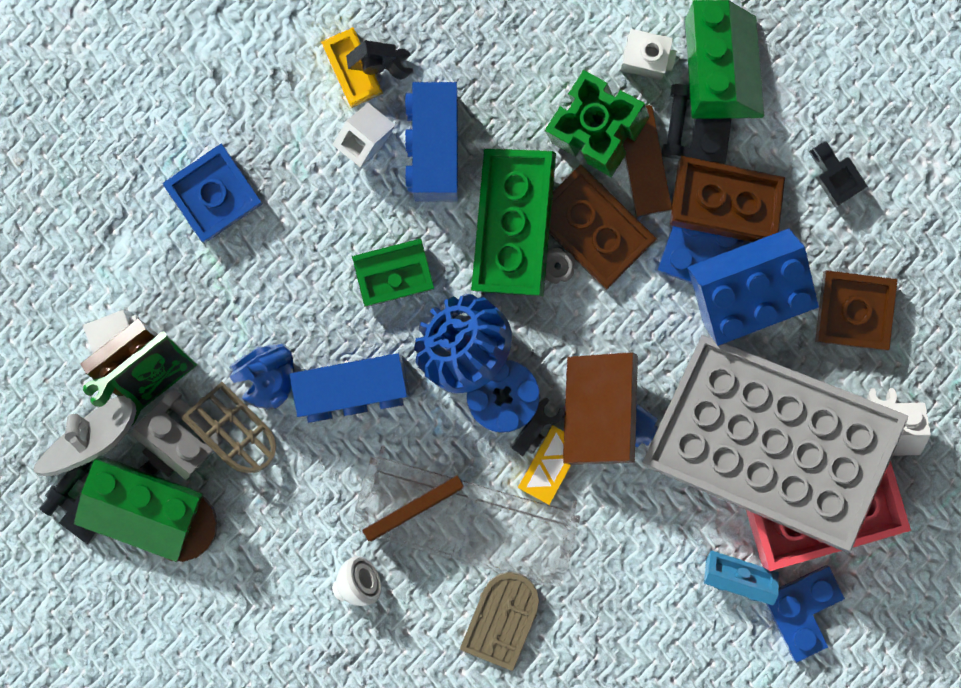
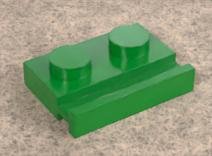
M421 238L352 256L364 307L435 290Z

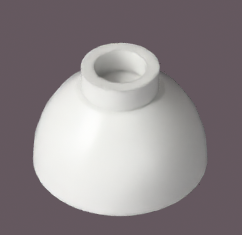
M354 556L341 566L332 589L339 601H346L356 606H367L379 599L381 582L378 572L368 560L360 556Z

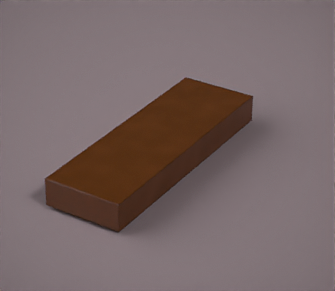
M652 105L646 106L650 118L635 142L626 138L623 143L627 153L624 158L636 217L672 210Z
M456 475L370 524L362 531L367 540L372 542L461 491L464 484L460 477Z

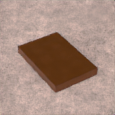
M681 156L677 167L670 226L749 242L778 233L785 177Z
M581 164L553 191L549 235L569 252L605 290L657 239Z
M630 352L567 357L564 464L635 463L637 354Z

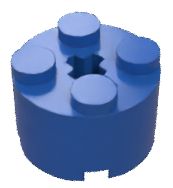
M506 360L499 373L486 385L467 392L468 408L474 419L486 429L495 432H511L525 426L536 413L540 399L539 387L533 374L525 366L512 360ZM505 386L511 389L509 396L513 398L510 404L503 402L500 406L496 405L494 402L497 397L493 394L494 389L497 387L502 390Z

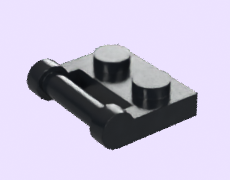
M672 84L670 96L673 97L667 144H663L662 156L680 159L681 156L725 165L732 118L694 119L690 148L681 146L687 100L691 101L690 86Z

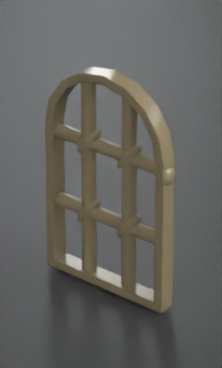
M223 382L218 384L205 397L200 398L199 402L181 418L227 465L236 471L247 474L259 472L266 468L275 456L276 443L270 429ZM221 389L237 406L232 410L230 408L227 409L214 394ZM208 399L225 414L219 422L217 420L214 421L200 407ZM195 410L212 426L208 432L205 433L189 417ZM242 410L258 427L254 431L248 430L234 415ZM228 420L233 422L247 436L241 443L235 442L221 428ZM262 431L269 439L270 451L256 438ZM215 432L217 435L220 434L234 448L228 455L210 438ZM251 442L268 457V460L259 466L243 448ZM235 455H241L252 467L241 466L234 462L232 458Z

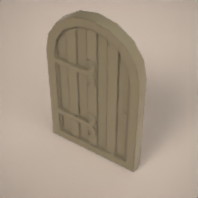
M515 572L500 573L490 579L480 594L479 602L460 650L513 671L532 623L537 616L539 597L532 581L524 575Z

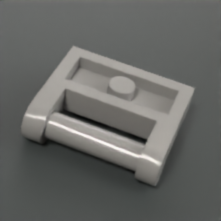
M172 388L161 402L133 428L131 436L185 480H188L214 451L167 414L172 409L182 417L192 408L181 399L182 394ZM196 410L189 416L205 433L212 428ZM216 432L210 437L218 446L225 440L220 434L217 435Z

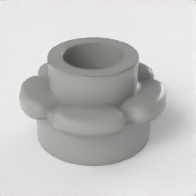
M560 248L549 250L545 279L554 284L570 280L574 274V257L569 252H563ZM555 263L561 264V268L559 270L555 269Z

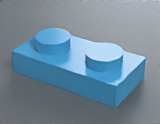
M710 550L706 559L704 584L773 606L778 597L779 572L769 571L762 566Z

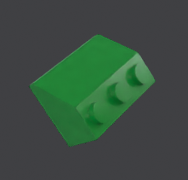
M693 0L685 18L692 119L763 118L764 104L756 16L729 0Z
M100 456L94 459L82 489L74 524L177 562L202 500L203 493Z

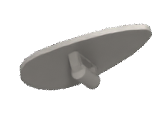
M117 396L110 399L104 406L96 408L84 418L78 414H70L67 417L65 433L36 462L33 469L38 476L58 475L89 463L110 451L122 440L133 424L136 415L135 403L125 396Z

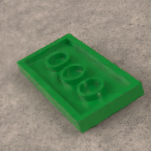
M484 148L471 291L544 297L556 164L555 152Z

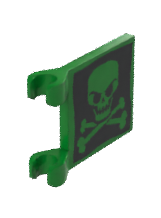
M162 331L107 376L88 381L83 386V391L88 396H92L98 391L97 395L90 399V402L96 407H102L109 401L116 388L135 403L136 415L132 424L134 425L143 408L195 368L197 364L177 343Z

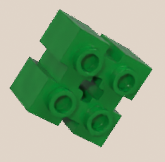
M583 70L568 93L572 101L571 106L568 110L560 106L546 127L545 132L553 145L574 157L581 150L588 165L612 178L627 154L623 146L626 138H629L635 142L650 117L644 102L622 90H619L616 97H614L607 82ZM595 122L600 125L598 127H592V125Z

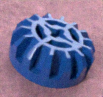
M464 294L459 299L453 296L444 300V310H440L437 307L432 308L430 312L434 318L430 324L421 322L419 331L424 337L416 338L414 350L418 353L416 356L418 368L425 373V377L442 390L450 393L471 392L490 382L504 366L512 344V331L505 315L486 298H477L473 294ZM466 313L471 319L462 322L460 319H455V317Z

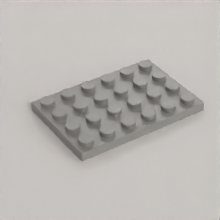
M701 335L642 464L649 469L850 554L908 421V415L725 343L717 346L712 338Z

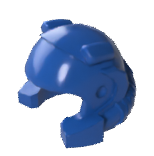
M283 343L257 347L229 366L232 371L229 377L233 383L250 380L253 383L244 393L242 399L254 407L263 408L265 411L272 408L276 409L287 400L292 392L289 373H294L293 355L290 348Z

